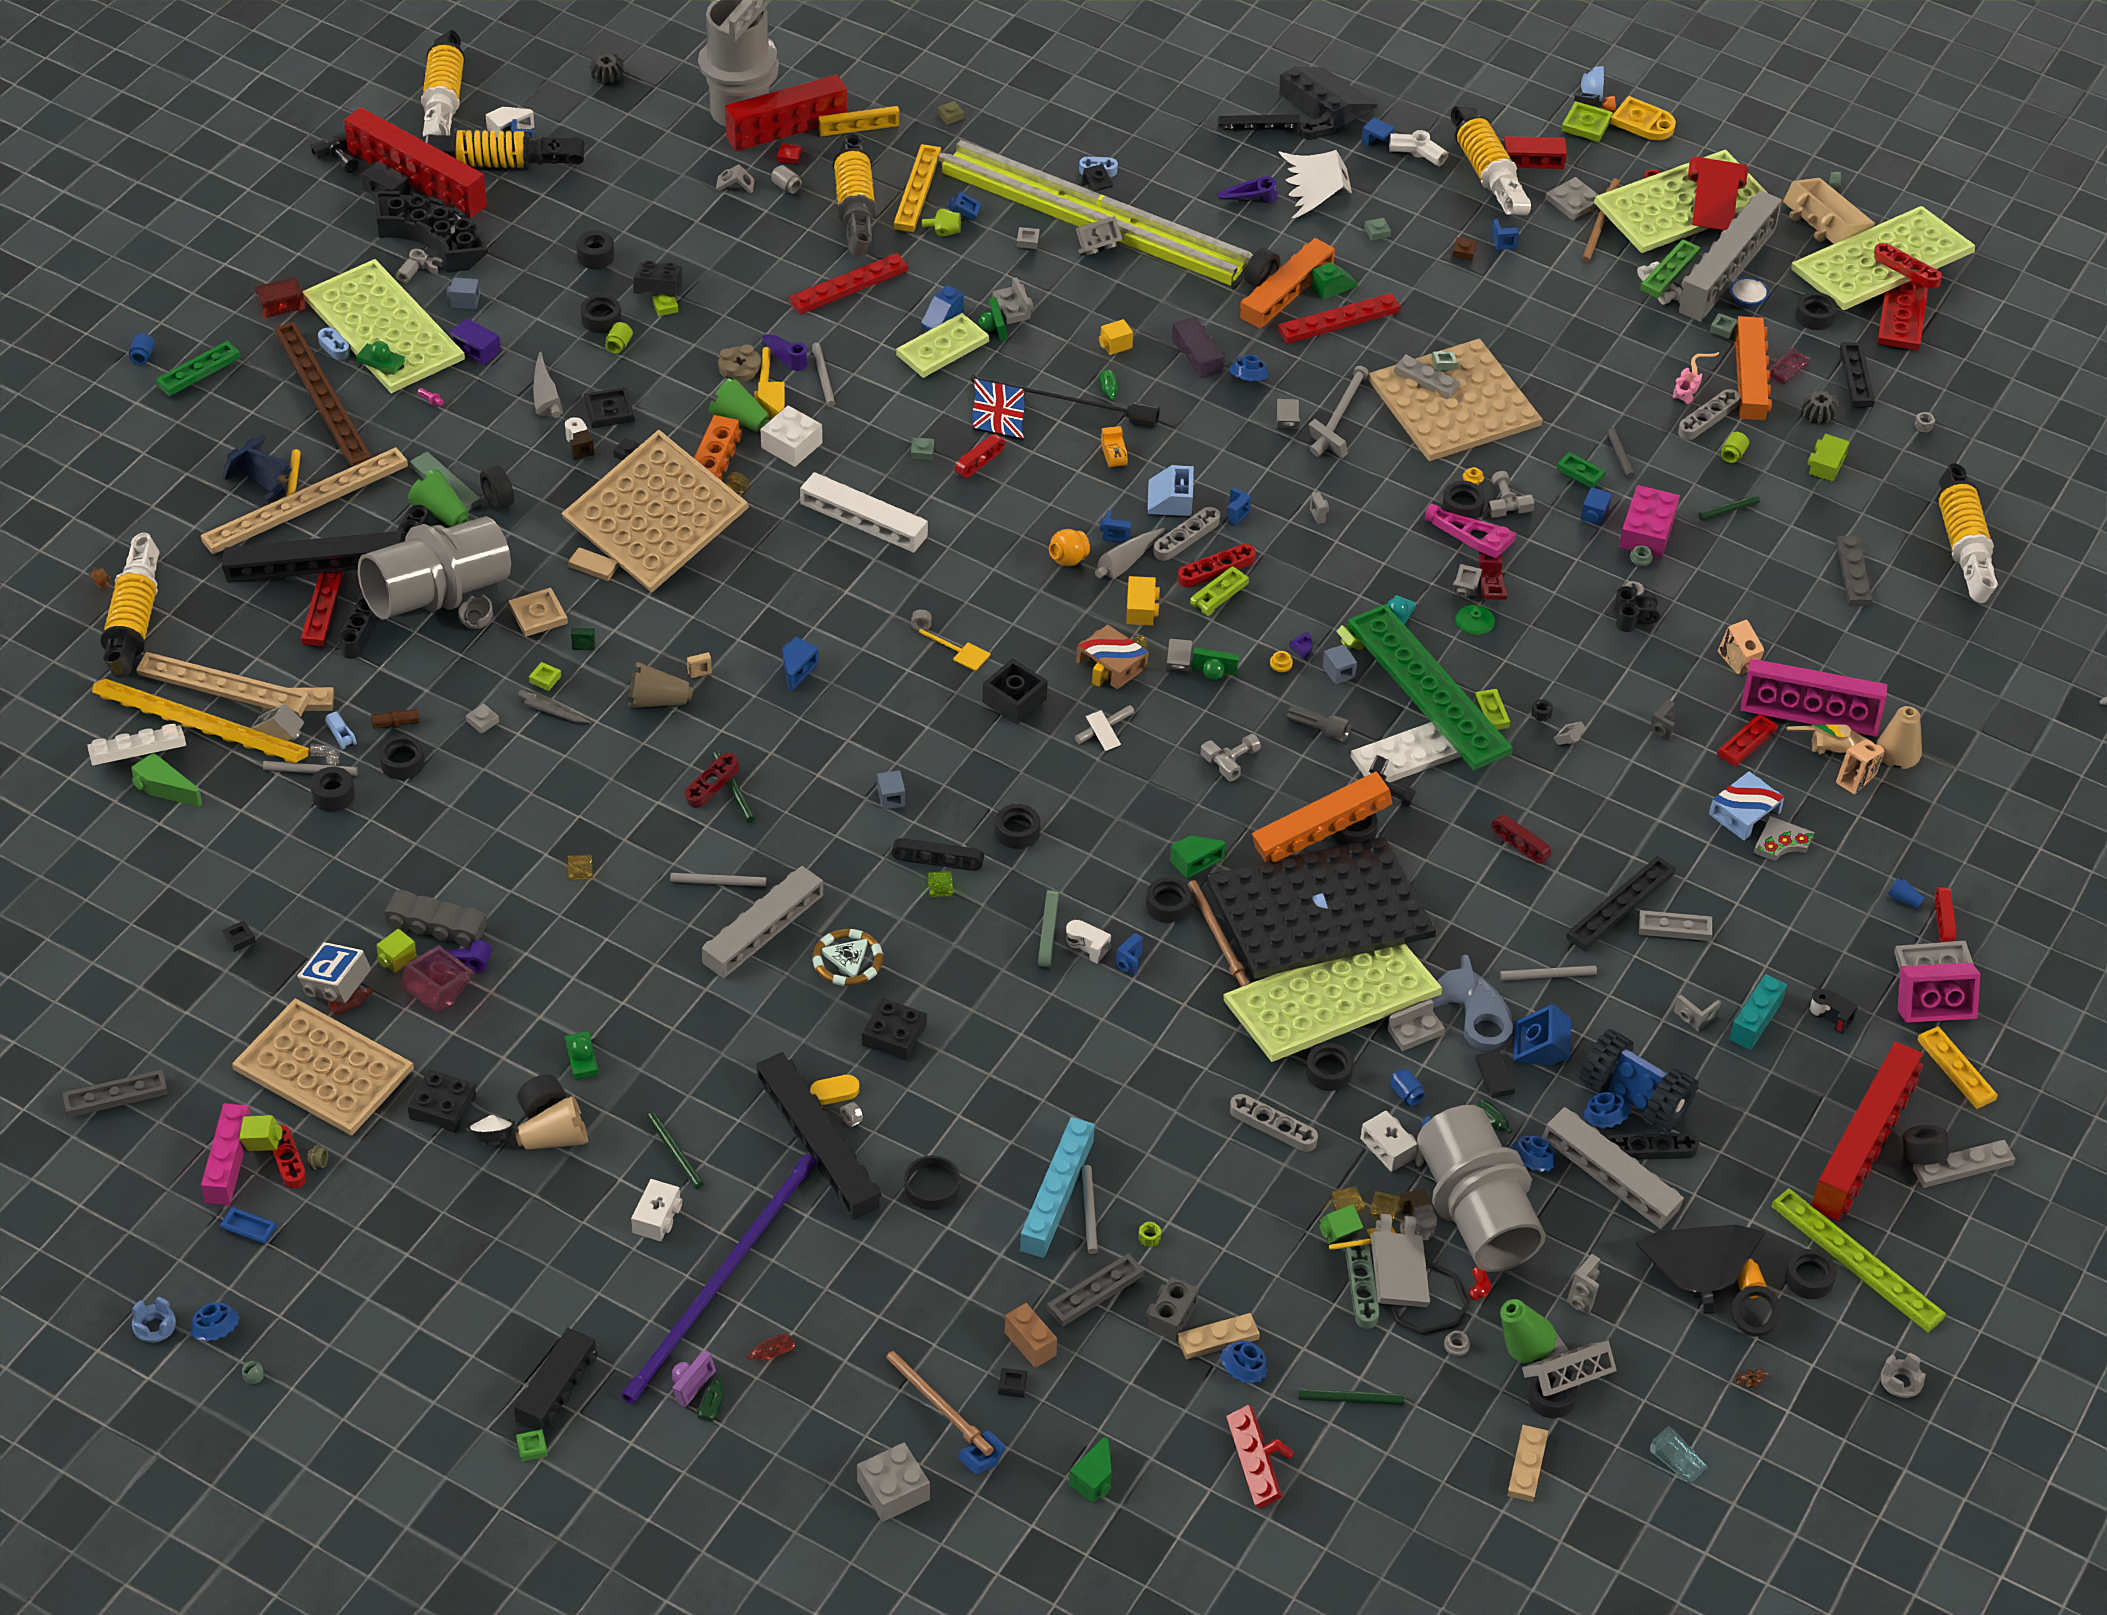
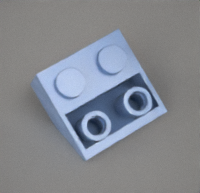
M1171 465L1149 479L1147 514L1191 516L1194 466Z

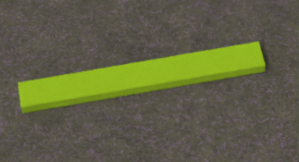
M1790 1188L1772 1202L1771 1207L1927 1333L1945 1318L1946 1313Z

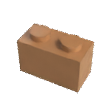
M1027 1303L1005 1315V1334L1035 1368L1056 1356L1057 1337Z

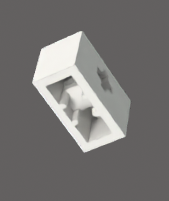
M1387 1111L1363 1123L1360 1139L1391 1172L1415 1159L1417 1149L1415 1138L1408 1134L1401 1127L1398 1119L1392 1117Z
M650 1179L631 1218L632 1233L662 1241L665 1232L669 1233L672 1228L674 1214L679 1213L682 1207L683 1199L680 1198L679 1187Z

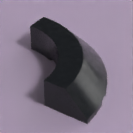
M401 191L373 192L379 238H403L419 242L431 248L442 258L448 273L469 271L488 253L486 240L482 232H479L476 223L467 219L465 213L454 207L452 209L446 206L442 200L433 197L430 199L423 198L417 193H413L411 196L402 195Z

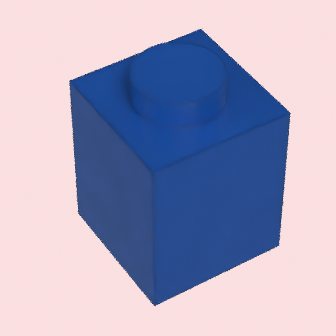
M1591 487L1583 504L1581 520L1602 526L1610 508L1612 493Z

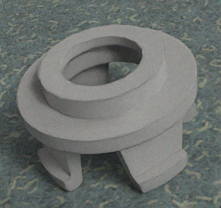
M1909 1353L1905 1360H1895L1896 1357L1894 1355L1889 1356L1880 1376L1883 1387L1890 1394L1900 1398L1916 1396L1922 1390L1926 1374L1922 1373L1919 1369L1921 1359L1912 1353ZM1898 1374L1909 1378L1911 1385L1904 1387V1382L1894 1376Z

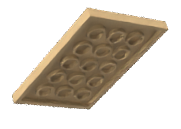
M296 998L232 1063L233 1070L351 1136L414 1069L413 1062Z

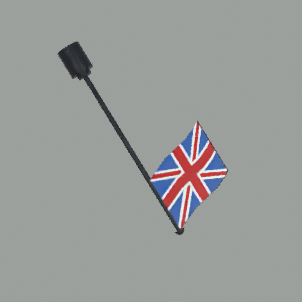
M972 375L970 378L971 382L975 384L976 395L972 414L974 430L1024 440L1022 434L1025 409L1023 391L1125 412L1130 423L1154 428L1157 426L1160 416L1159 406L1136 401L1129 405L1128 408H1122L979 378L976 375Z

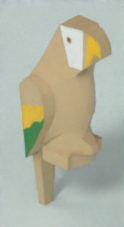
M1847 725L1791 726L1786 728V731L1812 733V752H1818L1819 755L1823 754L1826 750L1845 753L1849 748L1866 739L1851 730Z

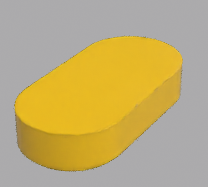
M852 1075L818 1080L812 1084L810 1092L811 1094H816L820 1105L850 1100L859 1093V1081Z

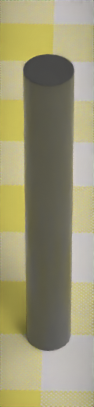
M1609 428L1607 434L1625 475L1629 479L1633 478L1635 473L1616 430Z

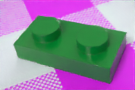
M1568 452L1557 463L1556 470L1590 488H1594L1605 477L1606 472L1571 452Z

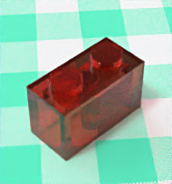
M297 277L255 286L257 302L263 318L305 309L304 296Z

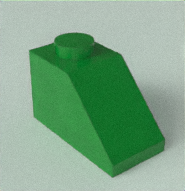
M1332 262L1313 269L1311 288L1322 300L1358 286V283L1346 270Z
M1188 836L1171 845L1170 862L1188 879L1225 859L1226 843L1223 840Z
M1105 1436L1069 1472V1485L1092 1503L1099 1497L1106 1496L1112 1486L1109 1439Z

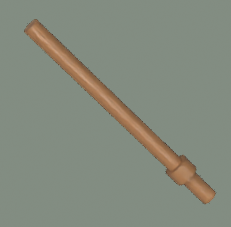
M1616 178L1612 179L1610 187L1606 189L1605 193L1617 189L1620 181ZM1601 210L1582 256V261L1588 263L1591 259L1607 217Z
M1195 880L1188 883L1190 891L1230 965L1229 970L1232 976L1238 980L1241 987L1250 984L1243 963L1238 961L1199 885Z
M891 1351L887 1355V1359L963 1433L965 1440L971 1445L978 1447L986 1456L993 1452L994 1448L982 1437V1433L975 1426H970L898 1354Z

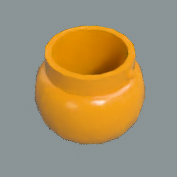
M1060 530L1054 534L1049 545L1050 556L1059 565L1065 567L1074 566L1081 560H1085L1090 552L1089 540L1084 532L1080 530Z

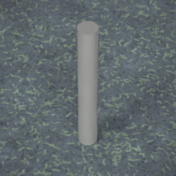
M1129 705L1106 719L1110 726L1132 715L1134 709ZM1090 727L1076 735L1075 740L1078 744H1081L1096 734L1093 728Z

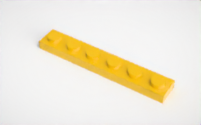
M921 144L894 221V229L914 232L939 161L941 147Z

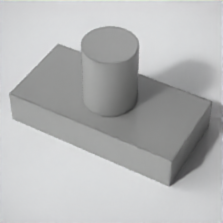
M1316 419L1309 423L1311 437L1317 440L1309 447L1313 455L1319 457L1326 449H1329L1341 459L1348 454L1344 439Z

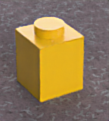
M1124 319L1101 326L1099 343L1102 348L1106 349L1109 355L1130 349L1133 346V331Z

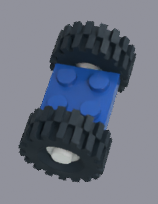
M1611 1028L1606 1030L1598 1038V1041L1594 1043L1592 1050L1588 1052V1057L1584 1060L1583 1067L1579 1072L1581 1073L1579 1081L1598 1093L1608 1090L1621 1095L1628 1103L1645 1112L1643 1115L1644 1121L1664 1133L1671 1132L1676 1127V1124L1682 1120V1116L1687 1113L1688 1107L1691 1106L1692 1099L1696 1096V1091L1699 1087V1081L1676 1067L1671 1069L1668 1074L1632 1053L1634 1049V1042Z

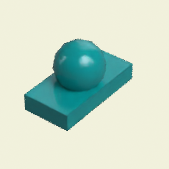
M1395 595L1394 598L1388 601L1387 606L1405 625L1416 607V602Z

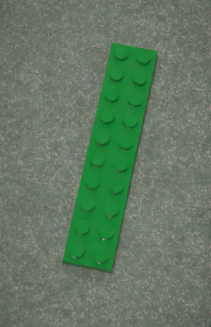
M1386 604L1348 619V628L1473 770L1512 754L1513 747Z

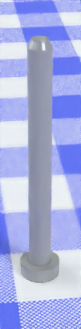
M1355 367L1353 371L1354 377L1326 426L1331 431H1334L1360 382L1367 378L1369 372L1365 367Z

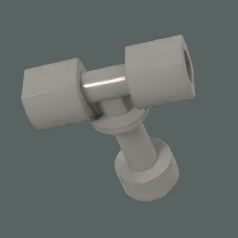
M1499 471L1492 476L1493 485L1501 491L1502 496L1499 500L1488 501V512L1491 518L1506 516V512L1517 510L1518 513L1534 511V499L1531 494L1516 496L1515 493L1510 492L1508 486L1511 480L1507 472Z
M1254 734L1244 737L1242 744L1232 750L1227 747L1221 749L1210 740L1201 746V755L1210 764L1217 763L1219 765V772L1228 781H1234L1240 776L1241 767L1235 762V758L1245 752L1253 754L1259 751L1261 744Z

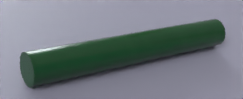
M1754 495L1699 512V518L1703 521L1759 503L1760 498L1758 495Z

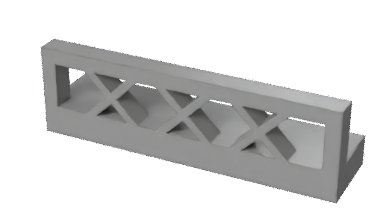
M742 0L717 29V36L736 42L772 0Z
M1609 1340L1589 1343L1522 1367L1525 1378L1539 1377L1543 1396L1555 1394L1617 1371ZM1601 1354H1603L1606 1368L1598 1364ZM1584 1361L1590 1365L1587 1374L1581 1370ZM1567 1367L1573 1371L1570 1380L1564 1376ZM1547 1373H1551L1556 1377L1552 1388Z

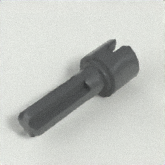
M1294 706L1290 707L1287 713L1288 719L1323 730L1327 737L1342 742L1346 741L1351 730V720L1336 715L1327 718Z

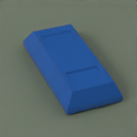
M232 1207L219 1227L266 1244L278 1223Z

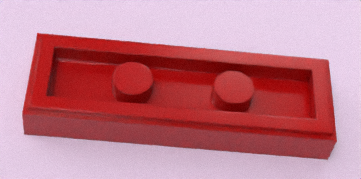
M1758 714L1719 748L1717 755L1736 767L1777 731L1778 725L1765 716Z

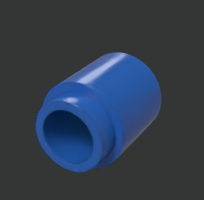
M139 333L133 337L129 350L131 362L136 365H144L150 360L155 344L151 336Z
M1399 1069L1391 1076L1390 1086L1404 1103L1414 1106L1425 1097L1424 1087L1409 1069Z

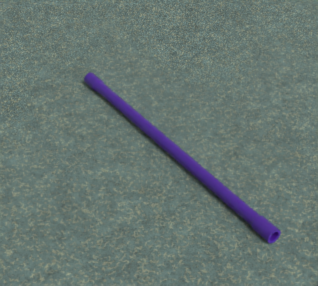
M805 1154L792 1170V1174L648 1362L621 1393L624 1401L634 1404L646 1388L647 1383L801 1181L811 1172L817 1163L811 1155Z

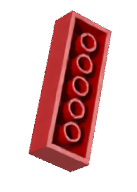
M837 74L725 105L726 137L734 150L739 151L818 129L819 116L847 113V88Z

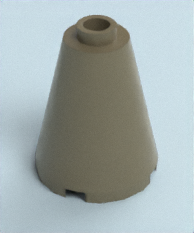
M635 663L634 666L638 667V671H633L629 697L633 698V703L628 702L629 708L686 705L687 701H691L693 687H689V682L643 663Z

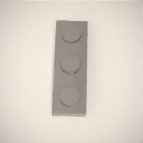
M1405 355L1394 368V373L1406 379L1410 378L1418 382V385L1434 393L1438 391L1446 399L1451 398L1460 386V381L1408 355Z
M1640 910L1639 935L1711 941L1712 917Z

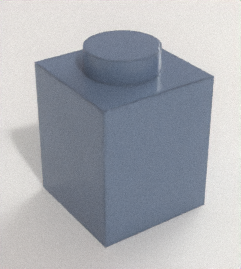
M453 277L451 286L447 287V298L450 299L451 307L477 308L480 297L478 279Z
M1343 644L1324 651L1322 667L1336 685L1355 678L1357 661Z
M900 770L878 773L877 791L882 810L905 807V787Z

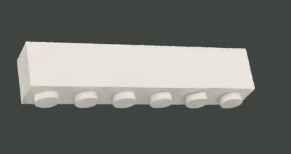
M814 472L800 488V503L913 553L928 536L927 520L831 480L826 476Z

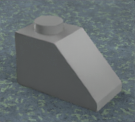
M284 703L259 715L251 728L287 741H294L300 735L301 731L299 729L304 724V721Z

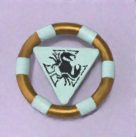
M841 929L828 933L819 940L814 948L812 961L817 973L826 981L840 986H855L868 982L877 975L883 963V952L880 944L871 935L860 930ZM841 938L858 940L827 947L834 940ZM867 945H869L874 955L873 965L857 976ZM823 954L837 965L841 974L850 977L830 973L824 967L821 955Z

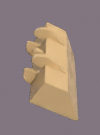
M1821 178L1793 181L1783 200L1793 210L1789 214L1793 221L1803 218L1818 230L1814 233V238L1818 242L1828 239L1833 244H1836L1875 225V222Z

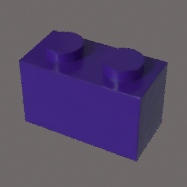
M468 318L450 331V338L464 352V355L482 365H485L501 352L499 335Z

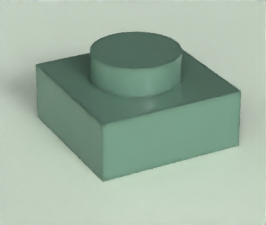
M1384 218L1365 221L1364 228L1371 241L1391 237V229Z
M1718 313L1711 324L1710 332L1730 338L1736 328L1737 319Z
M1454 351L1432 353V361L1436 370L1444 372L1457 370L1458 362Z
M913 437L911 459L932 460L935 439Z

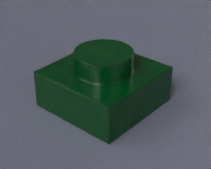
M572 627V650L595 651V628Z

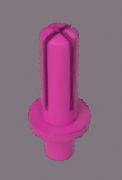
M423 388L418 389V395L429 400L431 405H443L444 401L440 399L438 393L432 394Z

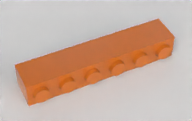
M1317 238L1305 244L1302 250L1294 254L1286 264L1281 265L1278 271L1272 276L1270 275L1261 286L1256 287L1253 293L1241 301L1240 318L1261 329L1312 284L1314 268L1329 262L1334 264L1335 248Z
M1738 316L1735 342L1738 393L1740 394V419L1765 420L1767 412H1771L1772 399H1768L1771 394V385L1767 384L1770 380V370L1766 369L1769 366V356L1766 355L1768 352V341H1765L1767 338V327H1764L1763 318Z
M1376 771L1253 832L1252 837L1255 848L1265 863L1271 861L1279 862L1283 858L1299 852L1392 805L1390 789Z

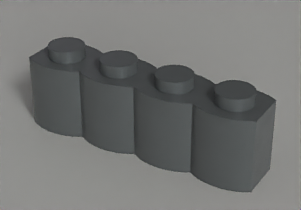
M404 890L395 891L385 910L386 923L393 928H409L416 934H431L438 940H454L459 945L470 947L474 941L480 940L487 926L486 914L479 910L462 908L450 902H440L434 898L417 896Z

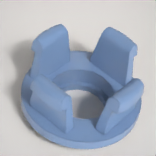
M157 1297L155 1304L146 1306L140 1300L134 1305L132 1309L134 1313L132 1329L138 1339L151 1343L159 1342L172 1334L176 1326V1318L173 1311L169 1308L170 1303L167 1300ZM153 1319L162 1321L159 1331L150 1332L146 1324Z

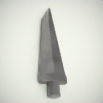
M520 690L518 693V698L524 700V705L527 707H532L575 723H591L582 716L536 691L531 694Z

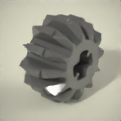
M610 52L607 54L601 53L600 56L595 55L590 63L592 78L596 79L597 83L603 82L604 85L608 82L613 84V81H620V77L624 73L622 58H619L617 54L611 55Z
M1821 389L1818 392L1812 390L1810 393H1806L1801 405V412H1803L1804 418H1810V422L1817 421L1818 424L1820 422L1827 424L1829 420H1834L1838 411L1836 396L1830 395L1829 391L1822 392Z

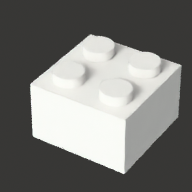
M790 406L783 409L761 428V448L794 467L822 444V424Z

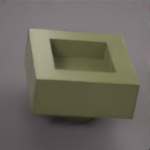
M955 101L937 107V114L947 125L964 119V111Z

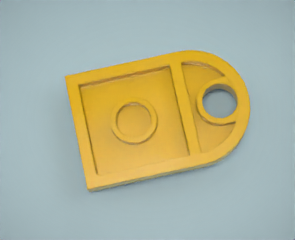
M1628 96L1611 116L1610 124L1650 140H1664L1674 133L1676 121L1669 112Z

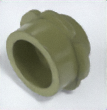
M315 1145L313 1149L308 1151L307 1162L312 1165L314 1170L317 1167L324 1168L328 1160V1150L320 1145Z

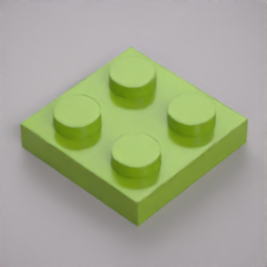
M1575 101L1562 124L1561 131L1599 142L1610 123L1613 112Z

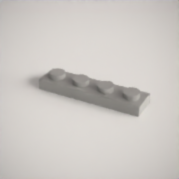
M2001 1140L1950 1153L1947 1159L1936 1164H1914L1912 1169L1922 1187L1926 1188L2014 1165L2015 1157L2006 1141Z

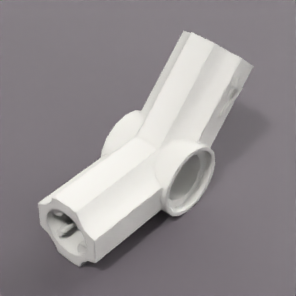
M1417 130L1412 135L1390 134L1389 152H1411L1413 156L1425 157L1439 167L1448 158L1449 152L1432 142L1430 134L1426 131Z

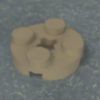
M748 344L723 349L718 359L719 372L726 379V376L735 378L738 382L752 380L756 377V373L761 370L760 355Z

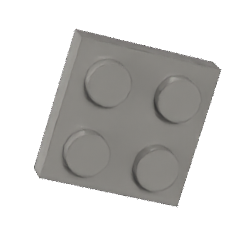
M1574 177L1547 192L1545 200L1574 221L1598 207L1594 200L1595 196L1599 194Z

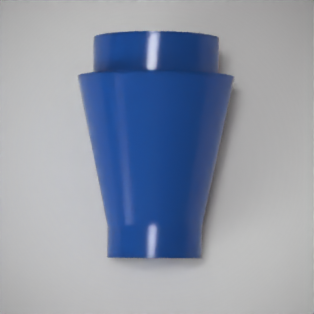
M1899 878L1896 879L1888 892V895L1892 896L1893 900L1917 909L1925 898L1905 879L1902 881Z

